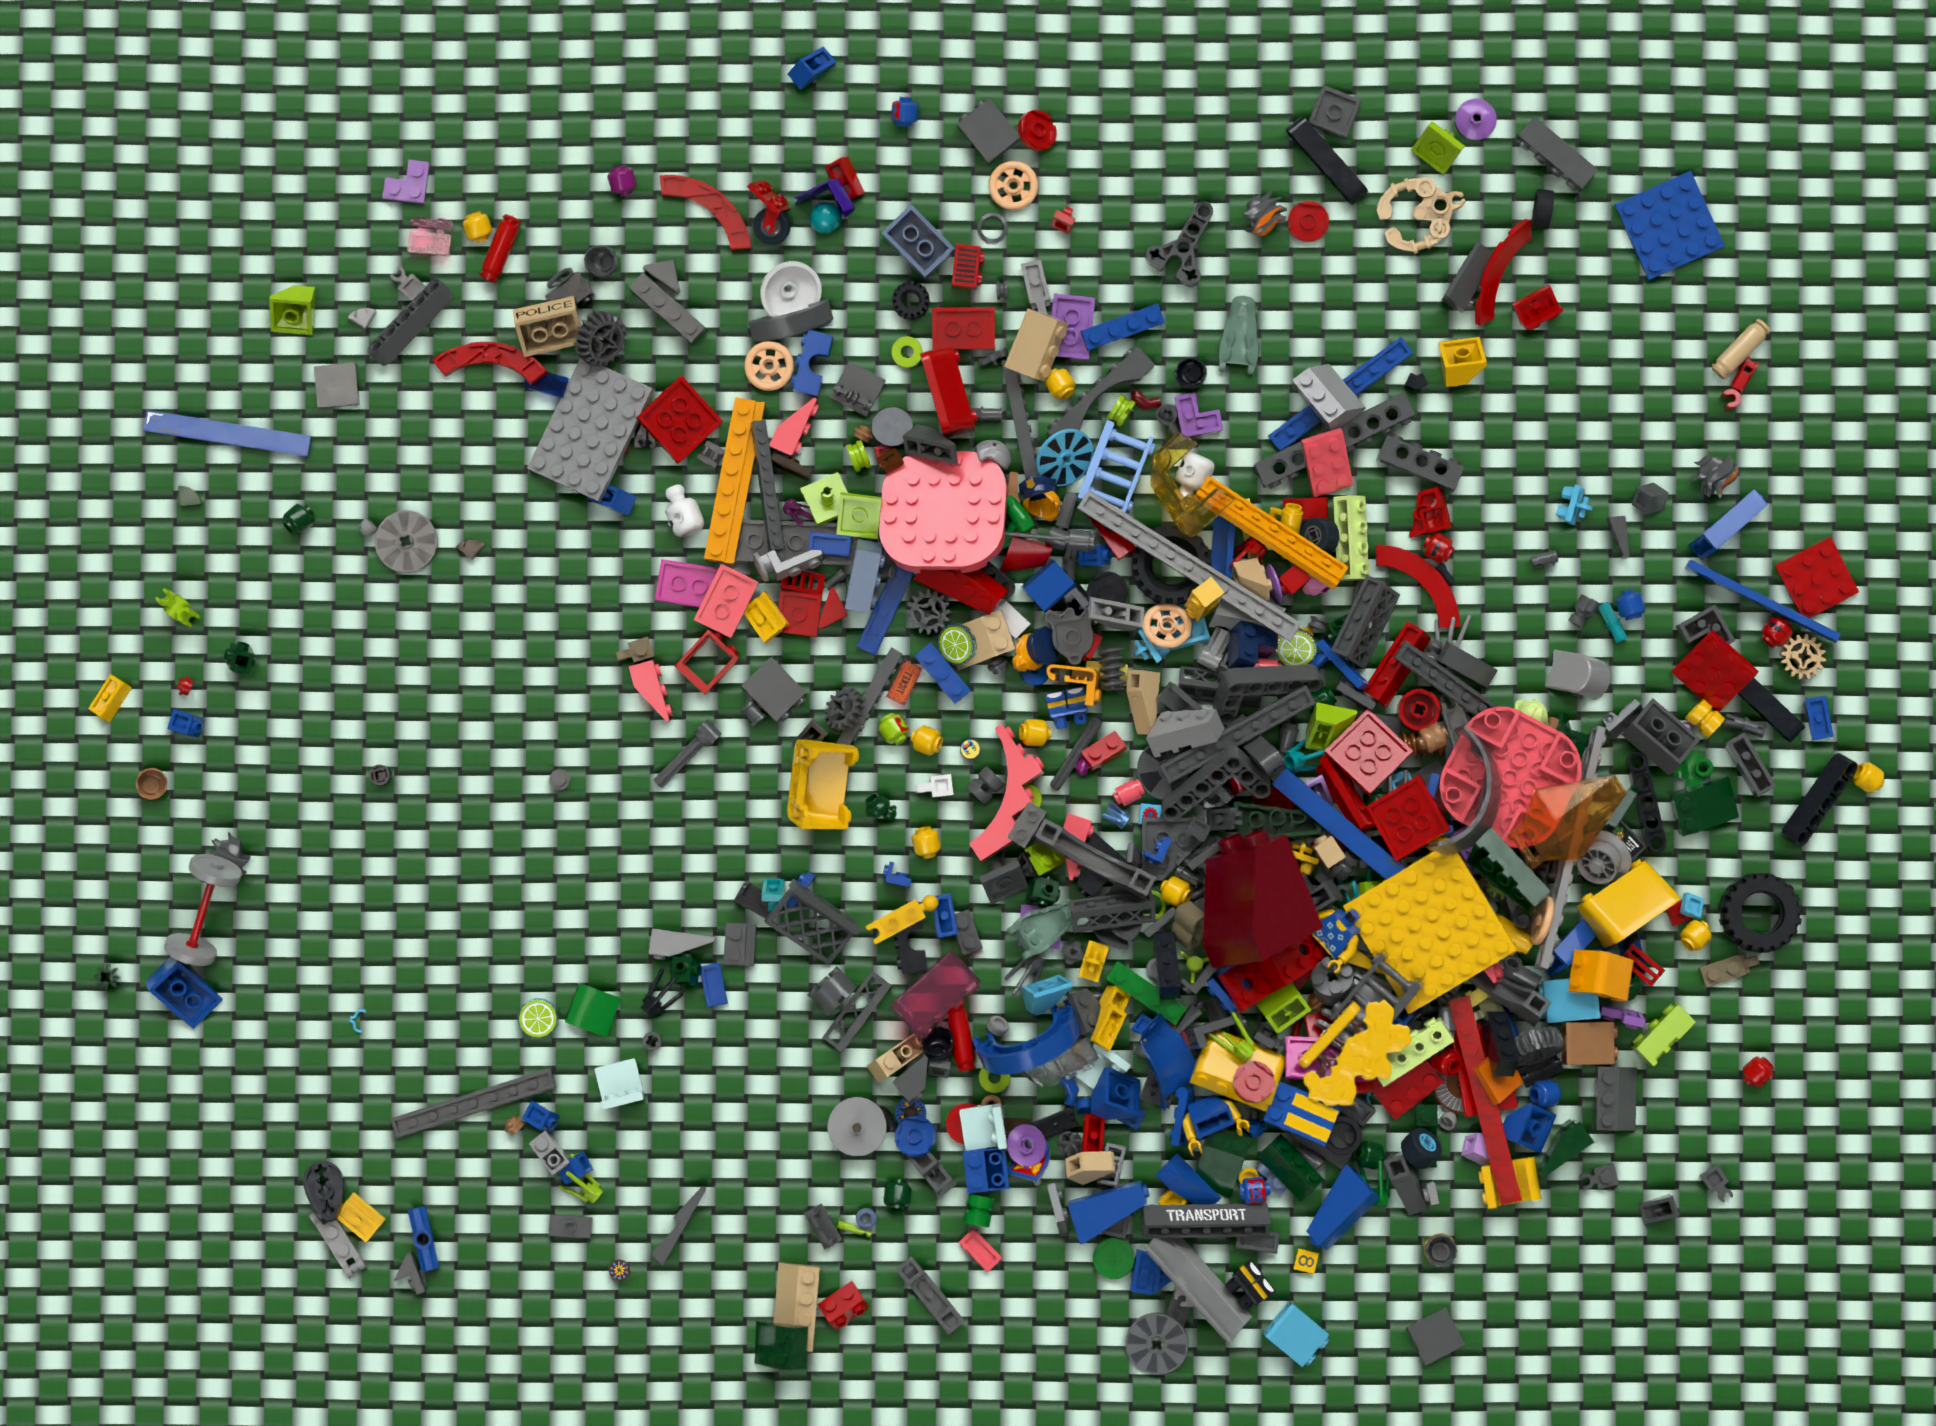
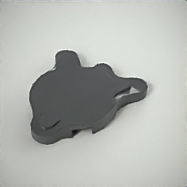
M1089 606L1079 616L1075 614L1073 608H1067L1061 614L1048 610L1044 615L1045 620L1052 627L1053 645L1072 665L1080 664L1083 656L1093 645V620L1088 618Z

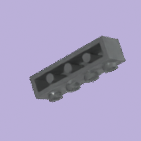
M1535 116L1516 138L1519 141L1520 147L1526 151L1529 149L1535 154L1534 158L1541 164L1546 163L1551 167L1550 171L1555 176L1564 178L1567 181L1566 185L1574 191L1577 189L1580 192L1598 171L1595 166Z

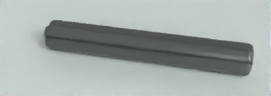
M1096 717L1091 719L1050 783L1052 788L1060 790L1080 759L1081 751L1087 748L1100 728L1101 720Z

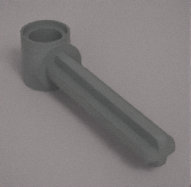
M708 719L694 732L696 737L654 778V782L659 787H664L704 746H711L721 736L722 733Z

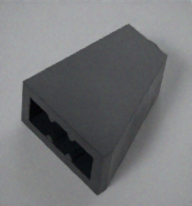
M1095 832L1091 835L1090 846L1122 862L1126 860ZM1082 867L1077 881L1080 887L1077 890L1086 898L1089 895L1094 897L1108 880Z

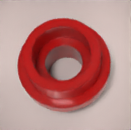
M186 675L185 679L180 678L176 688L179 690L178 695L182 696L184 694L188 696L194 681L189 679V676Z

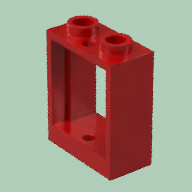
M707 630L674 666L705 695L740 660L737 656L739 652L731 644L728 647L721 641L724 638L715 630L713 633ZM711 639L732 659L706 685L685 664Z

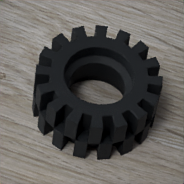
M914 281L903 282L893 292L892 304L894 310L900 317L906 320L919 319L929 308V294L920 283H915ZM907 293H914L918 296L919 303L915 308L904 306L903 297Z

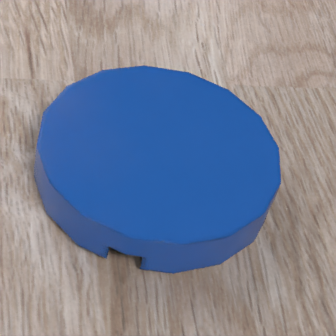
M919 1115L906 1118L897 1126L895 1131V1143L898 1149L906 1156L912 1158L928 1154L936 1142L934 1125L927 1118Z

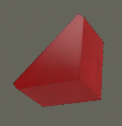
M830 588L818 624L819 629H824L848 617L834 588Z

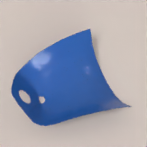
M1159 1013L1142 1032L1140 1047L1159 1086L1160 1108L1166 1111L1165 1098L1178 1088L1193 1084L1190 1083V1078L1196 1061L1181 1035L1167 1023L1163 1014ZM1156 1020V1022H1155V1024L1153 1025V1027L1149 1030V1028L1151 1027V1025L1153 1024V1022Z

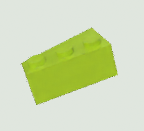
M1669 1004L1662 1011L1664 1015L1659 1020L1655 1018L1647 1026L1649 1030L1644 1035L1640 1033L1632 1040L1634 1044L1631 1046V1049L1648 1066L1654 1067L1658 1063L1657 1059L1664 1053L1666 1054L1671 1049L1670 1047L1677 1040H1680L1695 1024V1021L1679 1004Z

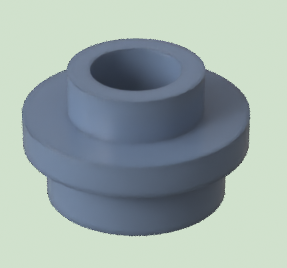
M863 1208L856 1215V1223L862 1229L872 1228L877 1220L875 1212L870 1208ZM863 1215H869L870 1221L864 1222L862 1220Z

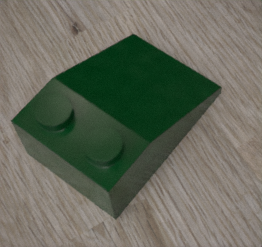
M1729 777L1668 793L1677 830L1682 836L1705 831L1739 817Z
M1569 1119L1560 1125L1561 1129L1556 1133L1537 1168L1538 1177L1544 1178L1594 1143L1580 1121Z
M1221 1129L1207 1135L1195 1172L1216 1193L1231 1197L1251 1138L1244 1135L1239 1136L1237 1133L1226 1129Z
M756 1321L754 1363L776 1369H806L808 1326Z

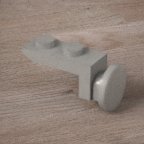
M775 550L763 556H759L755 552L753 560L757 572L763 581H769L767 573L772 571L776 580L779 581L788 576H797L805 569L818 567L823 562V554L821 550H810L781 563Z

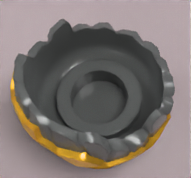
M1438 1233L1432 1235L1426 1241L1424 1254L1431 1265L1443 1268L1449 1266L1457 1256V1247L1453 1238L1447 1234Z

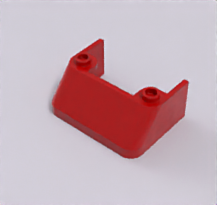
M953 347L920 353L921 363L925 370L942 435L950 438L974 431L975 423L978 422L975 410L971 411L957 364L961 362L958 350L954 351Z

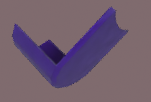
M831 179L794 197V199H797L795 205H798L829 189L845 218L856 209L839 179Z

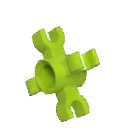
M163 588L162 591L166 594L165 598L159 599L156 596L155 600L161 606H165L163 610L174 620L192 627V624L189 622L190 617L199 619V615L194 610L189 609L191 605L180 595Z

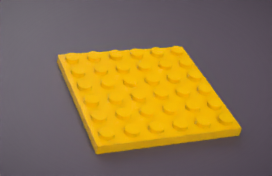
M1434 851L1343 906L1346 912L1354 909L1360 915V918L1354 924L1360 929V935L1373 957L1378 953L1382 955L1386 951L1389 954L1384 959L1386 963L1409 982H1415L1419 979L1424 983L1423 987L1405 1007L1408 1014L1518 950L1459 852L1445 855ZM1383 971L1395 993L1401 999L1406 993L1403 990L1404 988Z

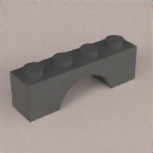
M643 272L629 287L634 295L659 314L690 344L694 345L706 331L705 326Z

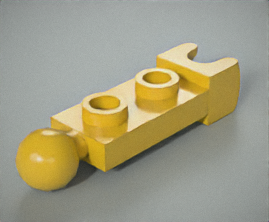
M927 895L923 898L921 904L915 899L865 926L867 930L873 928L879 930L880 934L874 939V944L876 945L926 918L923 911H934L937 909L938 899L934 895Z

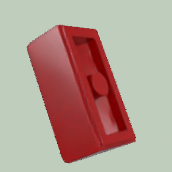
M841 157L825 166L830 179H839L851 200L865 194L849 157Z
M1094 1114L1084 1115L1081 1152H1103L1104 1118Z

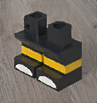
M1251 1259L1232 1273L1233 1277L1225 1284L1231 1294L1239 1288H1242L1246 1293L1237 1300L1244 1310L1253 1304L1257 1306L1262 1300L1276 1292Z

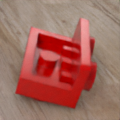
M1546 285L1512 303L1520 324L1526 330L1536 329L1541 325L1540 323L1555 319L1559 316V313L1563 312V308L1558 304L1550 285Z
M853 1281L818 1303L827 1321L835 1330L845 1327L849 1321L861 1316L870 1307Z

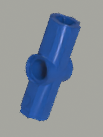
M426 1206L408 1210L414 1236L413 1242L416 1246L421 1271L440 1268ZM421 1233H425L429 1237V1242L425 1245L419 1242L418 1237Z

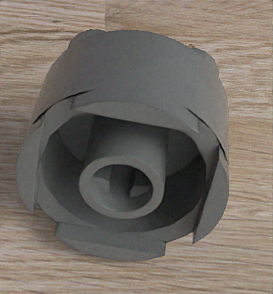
M1330 956L1324 957L1316 964L1311 974V980L1316 998L1327 1006H1335L1338 1001L1342 1003L1355 988L1352 968L1348 963L1341 965V972L1338 974H1334V971L1338 968L1337 964L1332 965L1328 969V963L1334 960Z
M837 966L828 974L830 978L825 976L817 984L819 989L815 986L807 994L827 1016L857 988Z

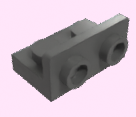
M1345 675L1342 676L1334 691L1365 710L1369 709L1372 711L1376 705L1377 700L1374 697L1358 689Z

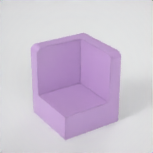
M1479 1133L1465 1136L1461 1156L1480 1165L1490 1163L1484 1136Z

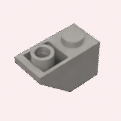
M547 1131L542 1132L529 1143L553 1176L570 1163L563 1149Z

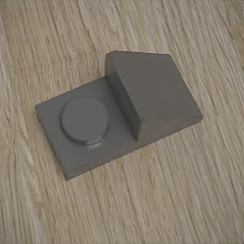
M411 1251L406 1254L394 1281L410 1275L411 1279L408 1280L412 1291H416L418 1295L426 1292L427 1288L414 1253Z

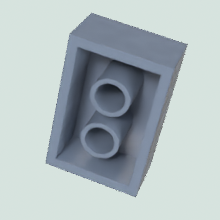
M912 204L881 233L882 237L925 281L955 252V248Z
M858 539L846 595L845 609L869 614L870 607L875 608L877 590H874V588H879L881 570H878V568H883L885 559L882 543Z

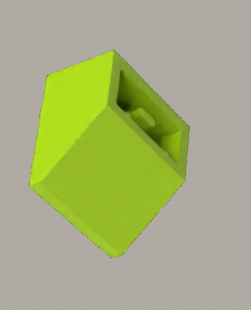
M1317 702L1306 728L1305 748L1317 751L1328 748L1354 722L1357 710Z
M1292 982L1255 1004L1276 1034L1311 1011V1008Z

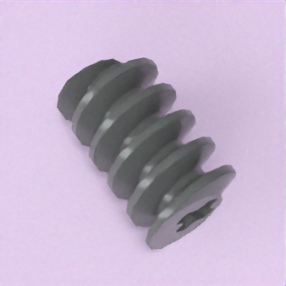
M1106 648L1098 653L1099 656L1104 657L1099 660V664L1105 665V667L1099 669V672L1105 674L1099 679L1106 682L1100 685V689L1106 691L1126 690L1120 687V685L1126 683L1125 680L1120 679L1121 676L1126 675V672L1120 671V668L1125 667V664L1119 662V660L1125 658L1124 655L1119 654L1125 648Z

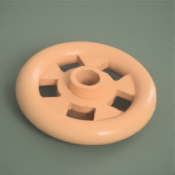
M1007 161L1000 164L992 172L989 179V192L992 199L1000 207L1008 210H1019L1028 206L1035 199L1038 192V179L1035 172L1027 164L1020 161ZM1015 169L1023 172L1021 178L1013 175ZM1004 172L1008 177L1004 182H1001L998 178ZM1015 182L1017 184V188L1011 189L1009 186L1010 183ZM1023 182H1030L1029 191L1023 190ZM1001 188L1007 193L1003 198L998 193V190ZM1021 194L1022 200L1013 202L1012 196Z
M765 341L755 345L748 352L744 362V370L748 380L755 387L765 391H773L789 382L794 371V361L791 353L785 346L777 342ZM766 350H775V356H766ZM756 355L762 358L759 366L753 364ZM784 358L786 367L780 368L778 359ZM767 363L773 364V368L771 370H767L765 368V365ZM758 371L766 376L762 381L755 375ZM779 373L781 378L773 382L770 377Z
M1160 603L1151 607L1144 615L1143 632L1146 638L1158 647L1176 648L1184 644L1190 637L1192 622L1185 610L1180 606ZM1169 611L1170 616L1166 615L1162 617L1161 612ZM1180 617L1183 624L1178 625L1175 618ZM1152 619L1158 620L1157 627L1151 626ZM1164 625H1169L1170 628H1165V627H1163V626H1164ZM1178 631L1181 635L1175 639L1172 635ZM1158 632L1166 636L1164 640L1156 636Z
M1549 896L1538 908L1531 927V941L1535 945H1540L1545 940L1551 926L1554 901Z

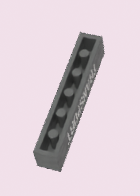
M1268 1204L1144 1205L1141 1213L1143 1238L1268 1237L1271 1224Z

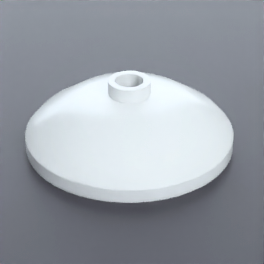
M788 261L778 264L767 273L761 284L760 298L762 305L772 317L809 308L808 304L820 301L821 282L815 271L804 263ZM786 285H790L788 290H784Z

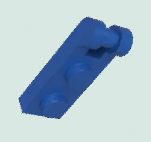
M1180 1087L1176 1091L1179 1101L1178 1107L1174 1110L1175 1124L1171 1129L1170 1139L1172 1140L1171 1145L1186 1146L1187 1138L1182 1123L1185 1115L1189 1113L1187 1106L1194 1102L1195 1091L1191 1087Z

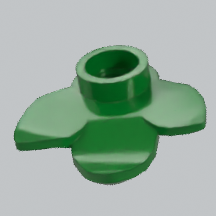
M1692 749L1672 774L1679 779L1686 780L1685 787L1688 788L1702 784L1705 778L1711 776L1713 764L1709 759L1702 758L1697 750ZM1701 764L1706 766L1705 772H1700L1699 766Z

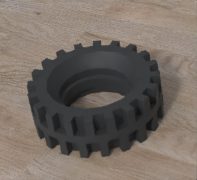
M1171 524L1162 527L1158 526L1153 529L1154 532L1211 567L1212 562L1208 546L1206 547L1201 536L1199 537L1192 529L1189 530L1182 525L1175 526ZM1136 546L1131 566L1132 576L1138 589L1156 603L1179 605L1186 602L1191 592L1199 585L1187 577L1177 584L1161 582L1152 571L1153 556Z

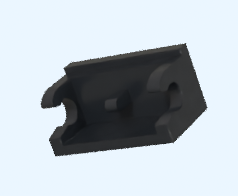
M1077 583L1061 600L1065 601L1070 608H1073L1075 614L1079 616L1089 606V598L1091 596ZM1093 620L1092 627L1098 622Z
M745 881L734 901L766 918L771 911H768V901H762V890Z
M1071 1106L1032 1122L1042 1132L1045 1140L1079 1126Z

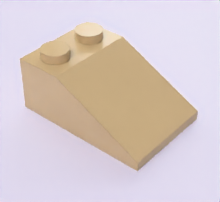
M1003 610L956 626L963 629L971 641L969 657L961 663H955L958 671L1016 650V645Z

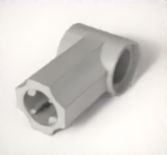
M1216 627L1197 662L1215 671L1229 643L1230 633Z

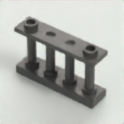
M1386 951L1382 955L1378 953L1370 962L1373 966L1342 1003L1338 1001L1332 1008L1333 1015L1330 1019L1335 1020L1352 999L1366 1010L1369 1002L1358 993L1366 983L1394 1008L1393 1023L1423 987L1424 983L1419 979L1415 982H1409L1384 961L1389 955ZM1378 967L1404 988L1403 990L1406 993L1401 999L1398 996L1392 995L1371 977ZM1365 1025L1360 1026L1364 1030L1368 1029Z

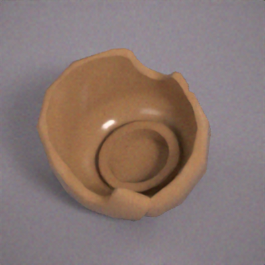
M148 768L139 773L136 779V791L142 798L148 800L159 799L165 793L167 777L161 770Z

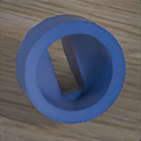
M1084 1097V1100L1079 1098L1076 1101L1077 1113H1091V1100Z

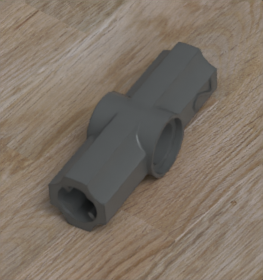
M1508 955L1498 961L1499 965L1503 968V978L1515 982L1522 987L1535 990L1542 979L1540 975L1522 966V961L1514 955Z

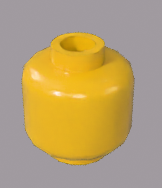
M480 211L466 215L465 220L462 222L467 239L471 241L476 240V243L488 240L487 236L493 231L488 216L481 214Z
M1055 368L1051 370L1047 377L1045 386L1055 399L1065 400L1075 392L1076 382L1066 369L1058 370Z
M1027 719L1024 721V724L1020 725L1019 739L1026 746L1041 747L1051 737V728L1047 727L1044 720Z
M923 725L918 730L912 732L910 741L913 742L915 751L930 756L939 752L943 738L938 730Z
M1870 762L1859 764L1853 776L1854 784L1867 793H1873L1883 787L1885 782L1884 772Z
M930 826L915 830V834L912 836L915 854L923 856L924 859L935 857V853L941 848L938 832Z
M1176 876L1164 880L1160 887L1162 899L1175 907L1190 901L1193 893L1190 884Z
M1690 921L1680 933L1682 945L1689 951L1702 950L1712 938L1710 926L1705 921Z

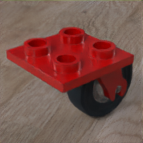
M765 180L750 183L747 188L767 205L754 218V234L765 244L775 245L781 243L787 238L791 228L790 219L786 214V211H789L791 208L787 204L788 201L782 195H777L772 190L773 187Z

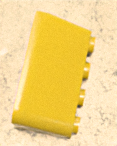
M1211 1031V1033L1215 1034L1224 1042L1234 1047L1222 1036L1223 1031ZM1226 1033L1236 1043L1241 1040L1239 1037ZM1207 1035L1205 1039L1208 1046L1201 1048L1190 1083L1267 1112L1269 1105H1272L1285 1069V1057L1273 1050L1253 1044L1252 1047L1255 1049V1052L1243 1062L1240 1057L1237 1058L1232 1052ZM1260 1061L1272 1070L1275 1087L1272 1094L1265 1101L1248 1103L1240 1099L1235 1093L1233 1076L1237 1068L1243 1063Z

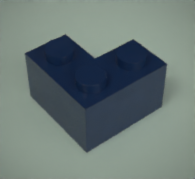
M1239 621L1230 630L1228 668L1253 667L1258 662V657L1268 658L1278 649V634L1267 627Z

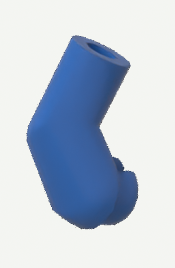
M1064 1075L1059 1080L1060 1085L1064 1086L1067 1091L1064 1104L1074 1107L1079 1087L1073 1077Z

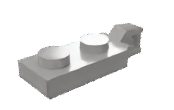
M1041 259L1021 264V269L1032 310L1037 309L1038 312L1047 314L1046 307L1050 306V296Z

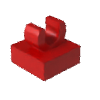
M1066 206L1063 213L1056 210L1050 226L1070 234L1075 222V218L1071 217L1073 209Z

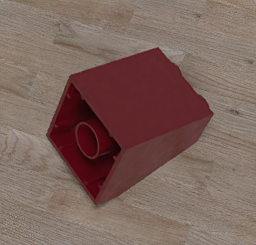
M1260 829L1245 835L1243 838L1241 833L1217 842L1220 852L1207 858L1205 862L1203 946L1212 968L1263 961L1324 928L1287 834L1269 837L1266 829Z

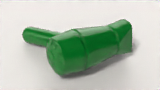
M1013 495L1008 496L1006 510L1011 523L1006 532H1015L1016 529L1019 533L1030 532L1035 526L1031 516ZM1012 536L1005 537L1002 549L1007 547Z

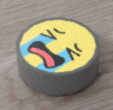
M967 739L961 744L960 752L965 759L973 760L979 756L981 747L976 740Z

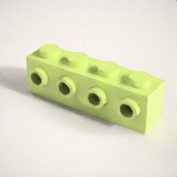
M1346 495L1333 497L1334 522L1339 529L1340 536L1336 547V559L1349 567L1341 580H1364L1366 575H1369L1365 496Z
M1440 1017L1429 1019L1424 1023L1425 1027L1419 1031L1417 1029L1410 1032L1412 1041L1401 1052L1387 1053V1059L1392 1064L1390 1079H1380L1377 1077L1383 1087L1454 1042L1453 1035Z

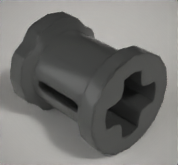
M755 699L740 710L741 713H745L751 720L753 727L767 716L755 704Z

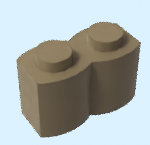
M1188 901L1176 908L1175 921L1172 924L1171 932H1174L1175 939L1190 951L1199 946L1203 940L1204 912L1191 901Z

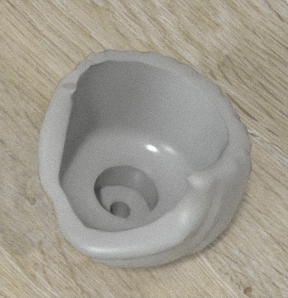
M985 440L976 445L975 452H977L980 462L984 459H991L998 464L1003 473L1008 469L1011 464V453L1004 443L997 440Z

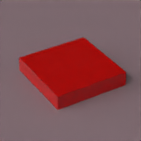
M781 590L778 609L790 625L784 627L780 633L817 637L822 596Z

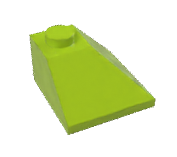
M294 285L270 296L271 332L313 334L316 305L315 287Z

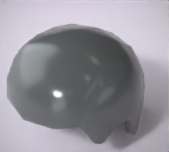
M597 245L592 246L586 251L584 263L585 268L595 276L607 277L616 271L618 259L616 253L611 248Z

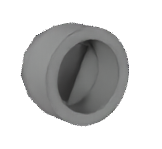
M367 518L359 525L360 532L365 536H371L378 530Z
M1450 1111L1443 1113L1439 1118L1440 1126L1446 1130H1452L1457 1123V1116Z

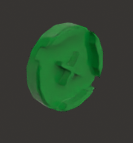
M1116 1237L1101 1241L1093 1254L1094 1267L1100 1275L1108 1279H1120L1126 1276L1131 1271L1135 1261L1131 1246L1123 1239Z

